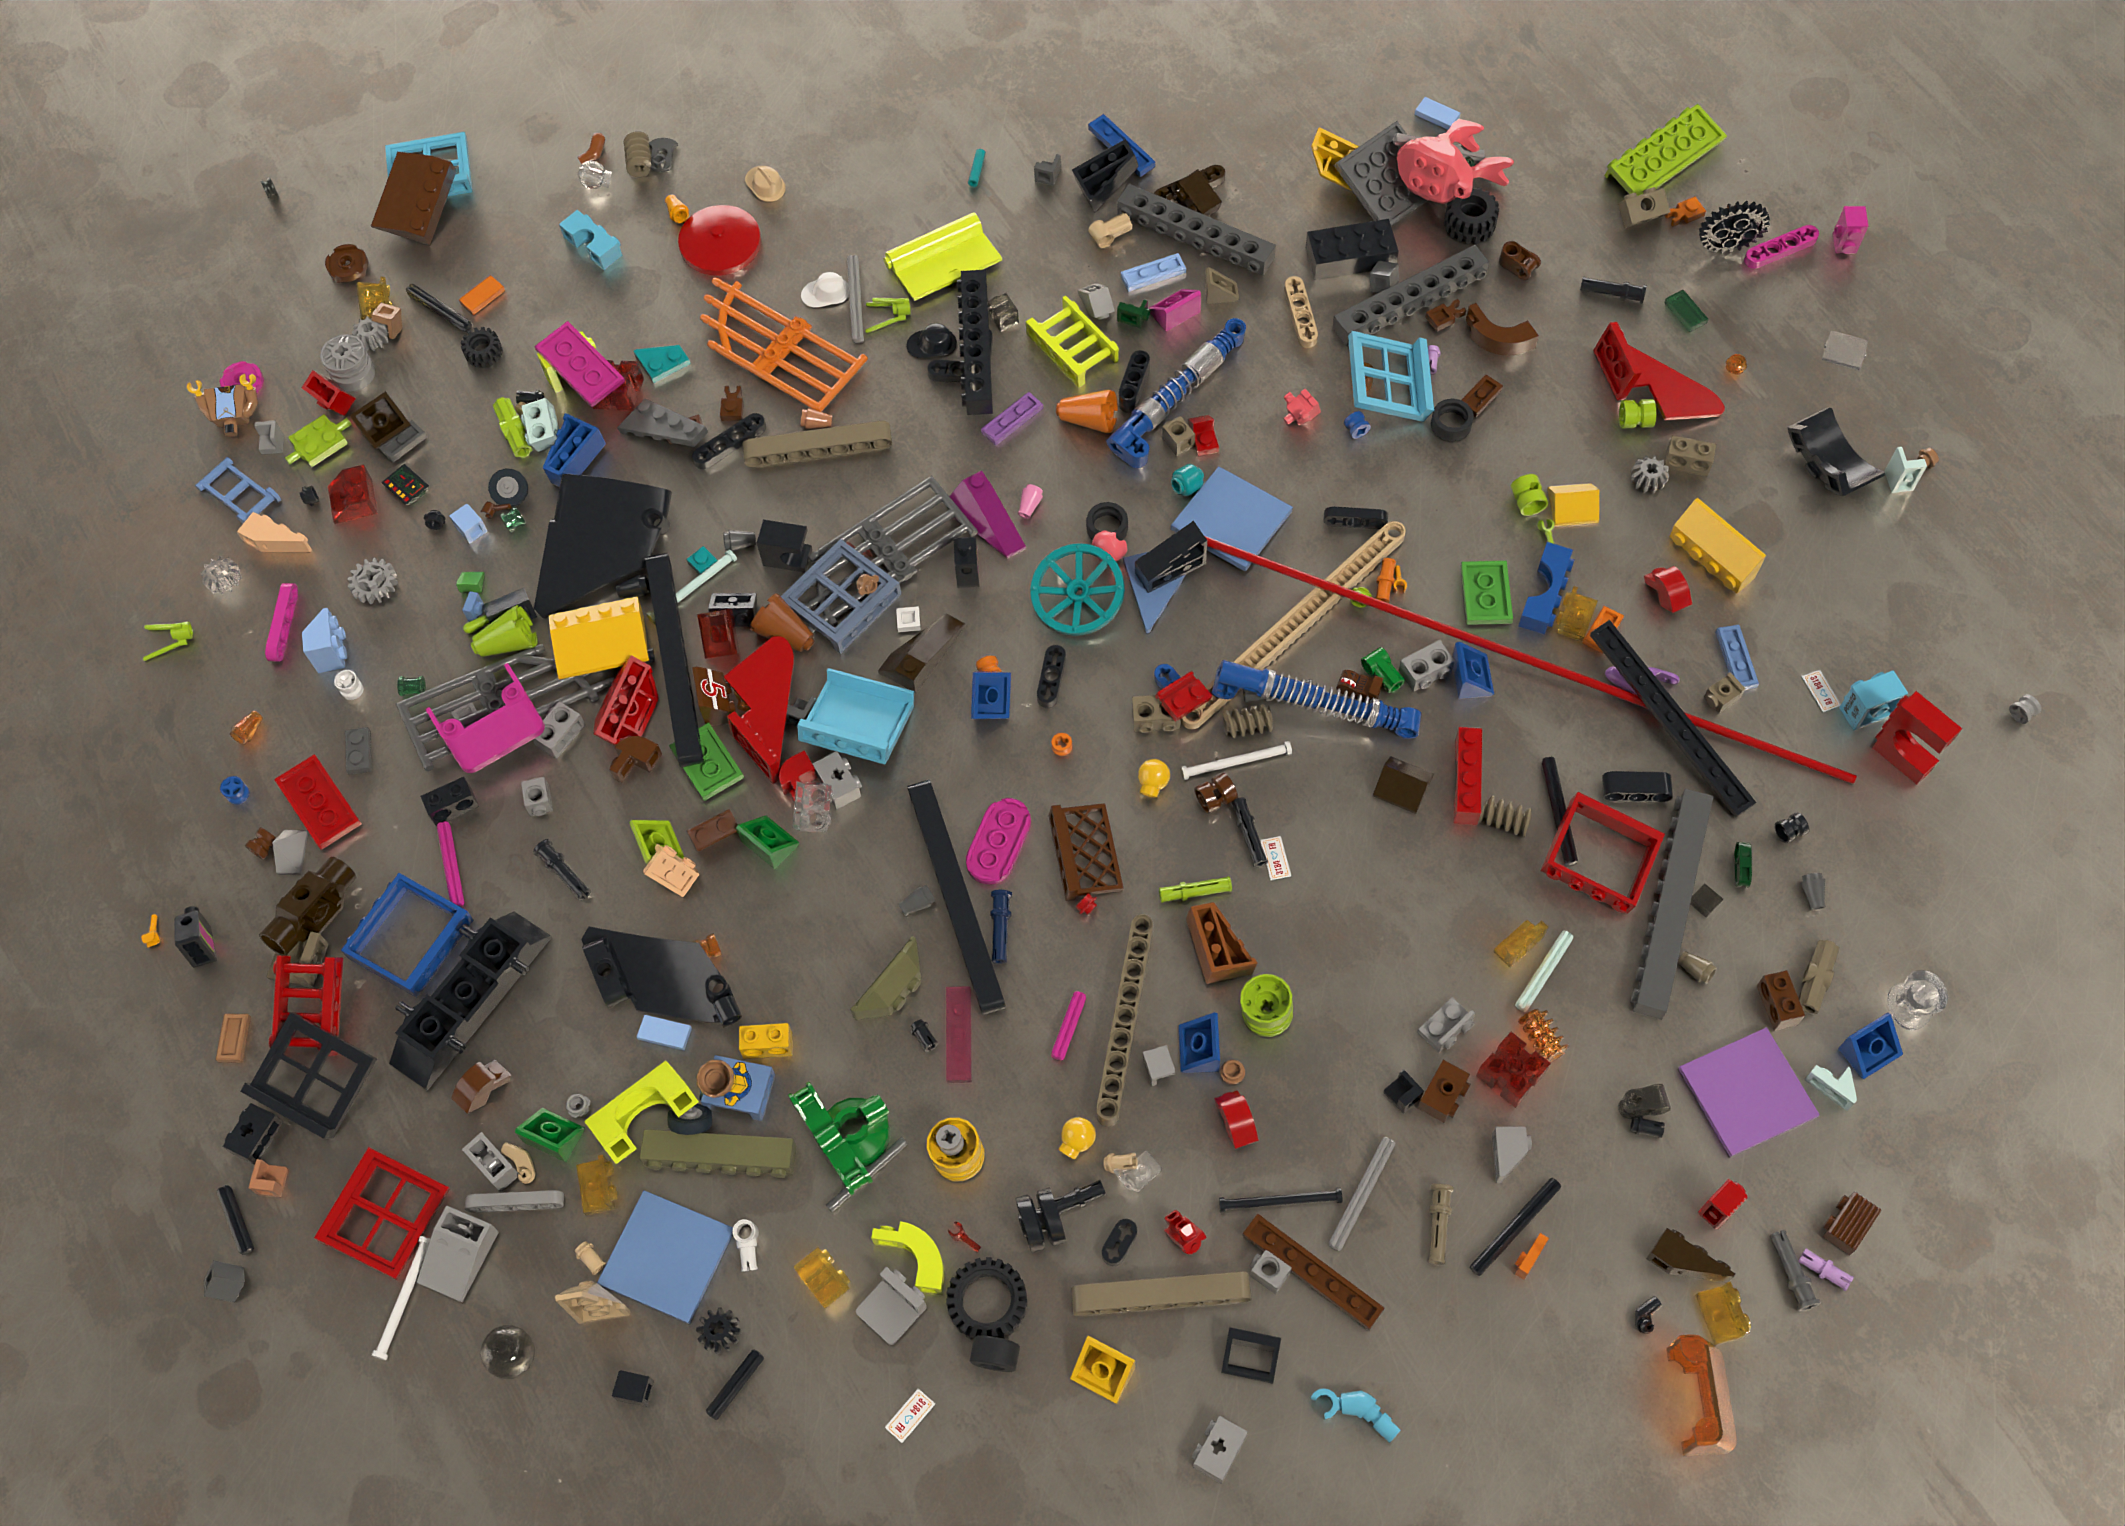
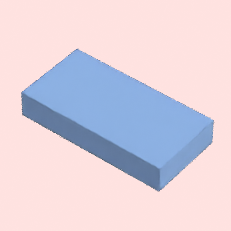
M1424 97L1414 114L1447 130L1460 118V112L1427 97Z
M644 1015L637 1039L685 1051L692 1027Z

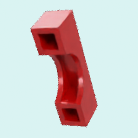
M1459 727L1455 739L1457 780L1454 799V824L1478 825L1481 815L1482 728Z

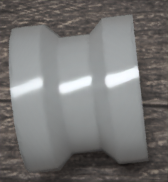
M2025 694L2019 699V702H2015L2009 707V711L2017 722L2026 724L2031 720L2032 716H2036L2041 712V705L2036 698Z
M944 1125L938 1130L936 1142L944 1154L956 1155L963 1149L964 1139L957 1127L954 1125Z

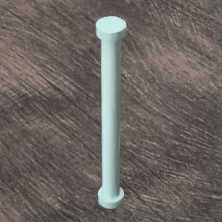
M730 549L727 550L725 556L676 593L677 602L679 603L731 561L734 563L737 560L735 554ZM654 611L647 612L648 619L655 624Z

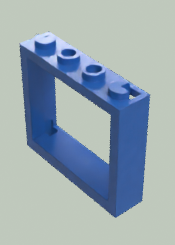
M398 873L394 880L388 883L387 889L382 896L375 900L368 915L360 920L358 928L353 935L346 939L347 943L341 951L351 961L418 998L463 936L459 933L460 928L464 929L462 926L465 924L469 927L474 919L467 910ZM409 891L453 917L408 979L404 981L364 958L360 953L404 894Z

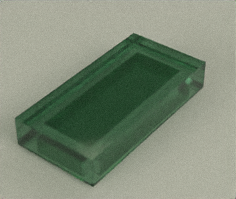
M1684 290L1665 299L1664 303L1689 332L1707 324L1708 317Z

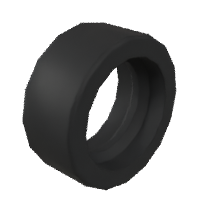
M1454 398L1444 399L1434 407L1431 419L1432 431L1442 440L1460 441L1471 431L1474 417L1473 411L1462 400ZM1444 413H1457L1462 416L1465 423L1460 427H1447L1442 424L1439 417Z
M1102 502L1093 506L1086 518L1087 534L1091 540H1093L1098 532H1101L1095 528V521L1102 516L1109 515L1119 519L1120 527L1113 532L1116 533V538L1122 541L1128 531V516L1124 508L1112 502Z

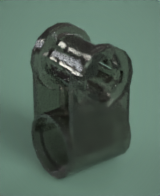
M1653 1084L1643 1088L1628 1090L1619 1102L1618 1110L1623 1117L1632 1119L1633 1116L1638 1117V1115H1642V1117L1661 1115L1670 1111L1671 1106L1664 1085Z

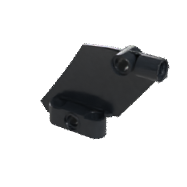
M590 926L581 939L583 943L582 948L601 996L608 1008L631 998L637 1011L721 1024L723 1028L733 1025L742 1018L730 985L721 976L699 943L647 937ZM606 968H611L609 975L602 976V972ZM723 984L720 992H713L715 985Z

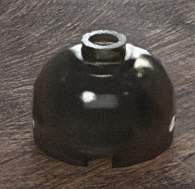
M502 1325L486 1335L481 1344L480 1356L484 1367L490 1374L500 1379H514L517 1375L530 1368L534 1360L535 1346L525 1330L514 1325Z

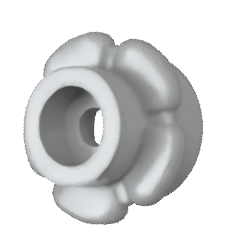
M574 1094L568 1098L566 1109L571 1117H583L589 1111L590 1100L588 1097H584L582 1094Z

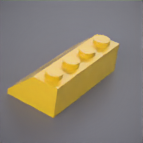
M1699 498L1692 502L1674 524L1669 536L1676 545L1686 550L1691 558L1700 562L1710 574L1715 575L1723 582L1725 587L1731 589L1736 594L1755 579L1766 557L1762 551Z

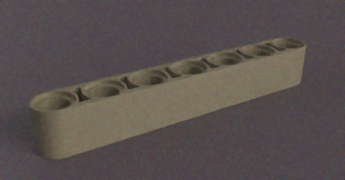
M874 421L752 438L742 443L744 464L747 467L756 468L884 450L892 446L890 424L887 421Z
M1229 1272L1076 1285L1071 1287L1073 1315L1087 1316L1243 1303L1251 1300V1290L1248 1272Z

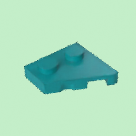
M680 345L636 349L633 351L653 383L691 364Z

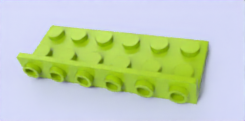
M1696 104L1692 108L1687 107L1677 119L1675 117L1671 118L1663 129L1657 128L1650 138H1643L1633 150L1632 148L1626 150L1622 154V158L1612 160L1607 165L1608 170L1604 176L1609 178L1613 175L1629 194L1636 193L1639 196L1646 189L1653 187L1657 189L1723 142L1727 135L1702 107Z

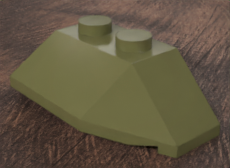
M912 936L861 998L852 1006L850 1010L853 1018L862 1020L891 1016L895 1010L899 1011L903 1007L908 994L918 989L921 984V970L918 945L915 937Z

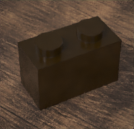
M1199 169L1180 180L1176 186L1175 191L1178 199L1184 202L1189 209L1206 216H1210L1219 210L1222 200Z

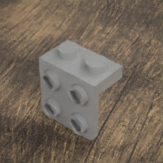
M886 1267L880 1273L882 1281L856 1308V1314L889 1345H893L925 1311L927 1306L923 1300L925 1295L917 1287L913 1286L911 1289L904 1283L906 1278L897 1269L892 1272Z

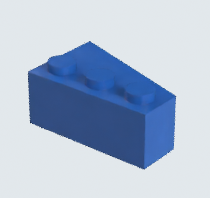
M567 413L563 416L564 422L561 429L557 431L555 445L551 446L543 465V469L550 482L560 487L562 474L581 475L606 445L599 428Z

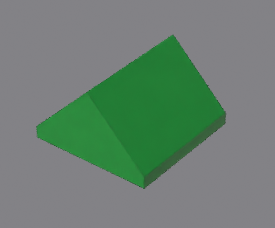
M767 815L738 824L736 827L741 842L773 869H776L799 845L795 838Z
M541 1108L515 1129V1133L523 1143L567 1162L585 1127Z

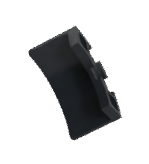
M1825 408L1787 427L1795 451L1797 453L1801 452L1807 462L1805 467L1814 478L1819 477L1825 482L1824 487L1829 491L1845 496L1885 476V471L1868 464L1851 447L1837 423L1832 408Z

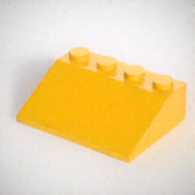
M638 597L625 598L619 601L549 615L550 634L559 680L621 667L630 655L643 662L649 661L644 615Z

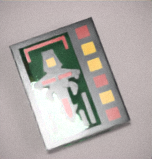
M405 463L381 482L405 505L416 502L426 493L429 487Z

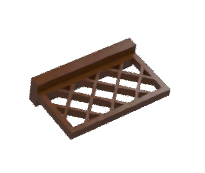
M1105 803L1061 808V805H1052L1048 817L1065 900H1075L1077 896H1085L1088 893L1094 895L1123 891V883ZM1090 812H1101L1102 819L1098 824L1087 817ZM1074 814L1080 818V821L1074 826L1067 821L1066 815ZM1083 821L1094 827L1089 836L1078 829ZM1097 830L1106 836L1107 840L1103 845L1092 838ZM1074 833L1085 839L1080 848L1071 842V837ZM1088 842L1099 849L1094 857L1083 850ZM1101 852L1110 856L1111 862L1108 866L1096 859ZM1079 854L1090 861L1084 869L1075 862ZM1092 864L1104 870L1099 878H1096L1087 871ZM1108 873L1115 878L1116 885H1107L1101 879ZM1083 875L1094 882L1091 888L1081 889L1079 881Z

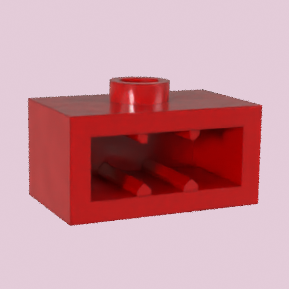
M313 370L301 387L318 400L316 402L318 405L326 410L331 409L343 416L346 415L356 399L332 380Z

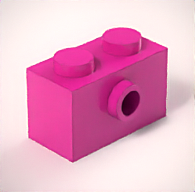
M1844 206L1833 231L1835 253L1857 254L1869 227L1866 206Z

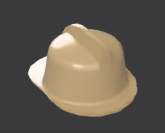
M754 167L745 176L747 186L762 201H777L785 193L786 185L783 179L771 167Z

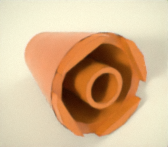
M1107 389L1063 398L1056 405V414L1062 421L1104 433H1112L1115 429L1117 418H1113L1114 411H1118L1116 393L1112 390Z

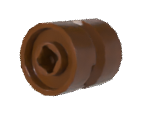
M1224 772L1213 777L1211 783L1205 781L1194 788L1196 798L1207 814L1221 808V803L1227 805L1238 798L1237 790L1232 780Z

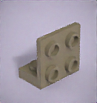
M310 932L308 939L304 942L299 941L287 956H291V963L322 964L329 943L320 933ZM275 953L267 973L269 980L275 981L276 978L273 972V965L277 960V956H281ZM290 973L289 984L313 988L318 974Z

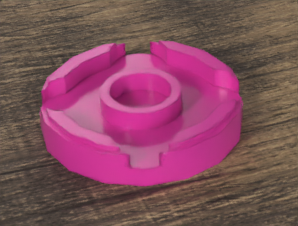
M240 361L228 366L223 371L224 375L222 379L220 377L219 381L221 387L240 385L239 378L241 375L245 374L246 380L250 382L249 375L253 374L256 376V382L253 384V387L256 388V393H258L263 386L264 378L256 364Z

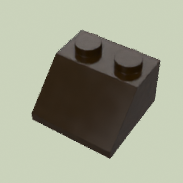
M386 391L349 415L375 450L411 426Z

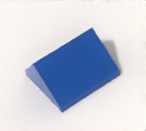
M1455 643L1452 657L1455 660L1453 671L1458 699L1494 695L1487 654L1464 643Z
M973 672L971 719L1009 718L1010 672Z
M1214 1012L1179 1025L1181 1072H1219L1218 1013Z
M1888 1012L1850 1035L1838 1048L1863 1079L1903 1055L1892 1016Z

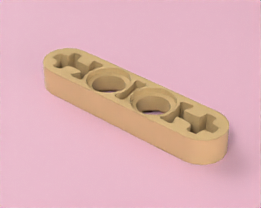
M1292 276L1285 281V296L1299 344L1304 348H1312L1317 344L1318 331L1304 282L1301 278ZM1292 285H1294L1295 288H1297V293L1295 294ZM1302 301L1304 305L1297 307L1293 302ZM1301 317H1305L1309 320V322L1302 324L1298 321V319ZM1308 330V335L1311 339L1305 337V331Z

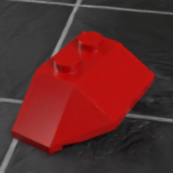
M632 655L629 656L613 680L595 718L594 735L613 745L618 744L627 737H642L659 699L650 665Z

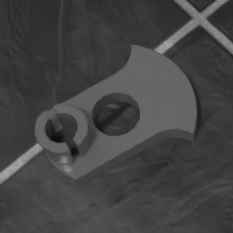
M657 138L650 141L649 145L652 148L651 170L655 172L671 170L673 150L678 146V143L670 138ZM660 152H666L667 155L664 156L663 154H659V153H660Z

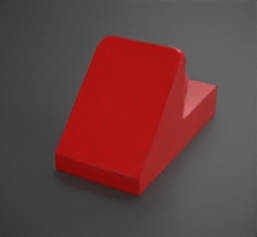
M1210 415L1189 418V427L1195 433L1197 456L1218 453L1219 445L1214 431V419Z

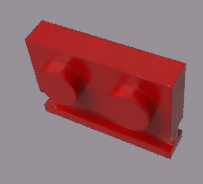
M1193 671L1161 689L1155 695V698L1162 702L1161 705L1175 722L1212 698V694L1203 683L1195 678Z

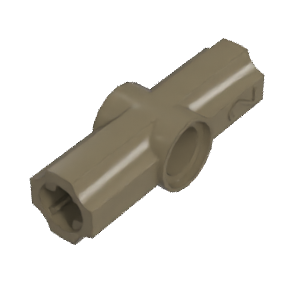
M1819 940L1817 942L1812 960L1804 972L1802 983L1804 984L1799 996L1804 1013L1818 1014L1825 992H1827L1834 976V971L1832 970L1840 948L1832 941Z

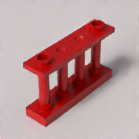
M277 956V960L273 965V972L276 978L272 1034L269 1037V1047L271 1048L290 1014L288 1012V997L319 998L322 1001V1011L320 1013H294L312 1023H319L321 1028L339 1037L343 957H325L323 964L291 963V956ZM290 973L322 974L324 977L323 986L321 989L289 988ZM293 1037L288 1047H313L320 1051L323 1044L309 1037ZM331 1050L329 1056L338 1055L334 1050Z

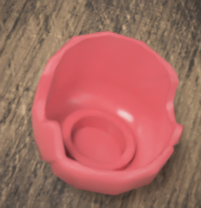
M1106 530L1098 532L1092 540L1093 546L1106 551L1115 561L1123 558L1128 551L1126 541H1119L1116 538L1115 532L1111 533Z

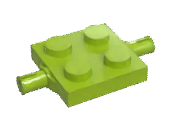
M323 414L288 437L295 451L284 458L289 465L301 458L313 467L348 444L342 435V431L352 426L351 422L346 417L338 424H335Z

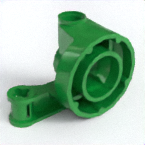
M809 1081L804 1088L796 1093H789L790 1101L834 1167L849 1194L852 1196L855 1194L854 1191L864 1184H871L873 1180L865 1167L872 1164L882 1155L890 1142V1127L887 1117L890 1112L881 1097L877 1094L868 1099L847 1098L835 1103L827 1111ZM862 1119L867 1122V1125L863 1124L857 1133L848 1134L844 1139L839 1133L840 1129L842 1130L843 1124L848 1120Z

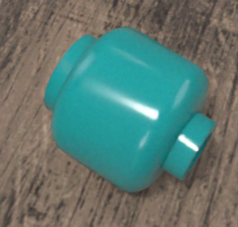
M1186 464L1173 472L1171 486L1177 494L1189 496L1200 490L1203 486L1204 473L1199 467L1193 464Z

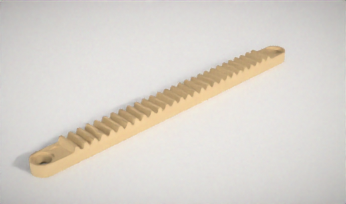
M1391 521L1384 525L1325 580L1348 589L1355 588L1358 582L1361 583L1370 571L1373 572L1375 567L1380 565L1382 559L1387 558L1404 541L1406 532L1404 525L1397 521ZM1390 530H1397L1400 536L1391 537L1388 532ZM1316 587L1239 656L1234 663L1263 670L1272 661H1275L1278 655L1287 650L1290 644H1293L1297 638L1299 639L1303 632L1306 633L1308 628L1313 626L1314 622H1318L1321 616H1324L1328 610H1331L1334 604L1336 605L1344 597ZM1214 680L1206 686L1207 690L1212 694L1211 700L1192 711L1198 714L1197 720L1189 721L1186 716L1181 718V723L1184 727L1197 729L1215 712L1218 713L1220 708L1224 707L1228 701L1232 700L1220 699L1213 695Z

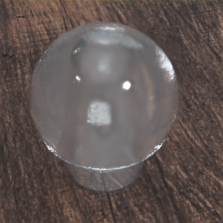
M590 160L580 166L578 178L584 187L588 189H597L601 186L609 188L612 172L605 170L602 164Z

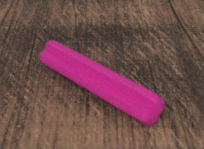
M1075 991L1073 993L1051 1052V1056L1054 1059L1062 1061L1065 1058L1086 1001V995L1082 992Z

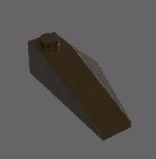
M946 613L892 652L880 667L878 673L917 693L964 629L965 623Z

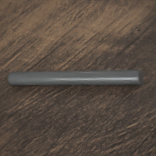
M903 1137L899 1138L866 1168L870 1177L908 1145ZM846 1187L826 1204L831 1212L851 1196Z

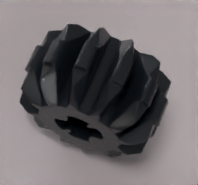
M721 1307L717 1309L716 1315H714L712 1310H708L709 1318L700 1317L699 1319L704 1326L696 1328L697 1333L702 1334L698 1338L699 1343H705L704 1348L707 1351L714 1348L716 1354L720 1353L721 1346L726 1351H729L730 1346L728 1343L730 1341L733 1344L738 1343V1340L733 1335L741 1334V1329L736 1327L740 1323L737 1317L732 1318L733 1312L731 1310L724 1314ZM716 1327L719 1329L723 1328L724 1331L722 1333H715L714 1329Z

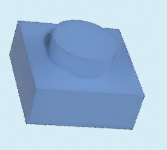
M471 591L462 609L469 622L479 618V615H482L484 611V603L480 595Z

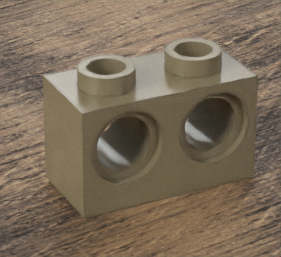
M1672 435L1666 450L1664 465L1669 466L1668 469L1708 476L1714 462L1716 444Z
M1155 695L1132 697L1134 732L1149 733L1153 730L1173 731L1180 728V719L1175 722L1171 716L1164 715L1163 713L1167 711L1161 705L1162 702L1155 698ZM1141 714H1149L1150 716H1148V717H1141L1140 715H1141Z

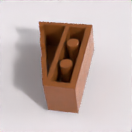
M1215 903L1190 907L1186 921L1206 984L1252 975L1258 964L1254 957L1251 958L1244 948V943L1241 939L1238 940L1230 929L1231 925Z

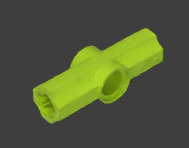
M501 397L497 399L493 404L494 411L500 421L499 425L505 439L509 441L515 457L524 458L529 456V453L533 451L532 446H529L526 441V430L520 416L516 414L510 398Z

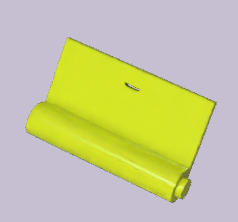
M975 212L885 252L886 257L883 258L887 269H892L914 301L955 283L957 280H961V271L983 270L1002 261L1001 255L983 233L981 222Z

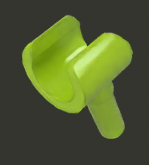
M1547 519V528L1544 527L1543 520L1538 521V529L1545 532L1548 542L1554 544L1551 532L1554 528V521Z

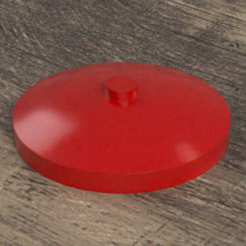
M716 205L704 208L686 220L679 232L678 244L682 258L692 269L706 275L722 276L742 270L755 259L761 246V234L756 220L745 210L730 205Z

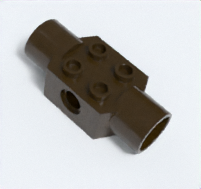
M330 857L317 872L308 870L296 882L295 886L280 899L276 905L275 918L259 934L260 939L275 953L287 956L299 941L304 942L308 939L310 932L321 934L343 910L345 890L357 878L355 872L345 862L336 857Z

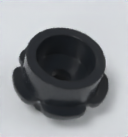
M312 485L302 487L300 497L304 504L314 506V503L319 502L318 494Z
M431 510L428 514L424 515L425 525L430 529L439 530L445 524L446 518L440 511Z

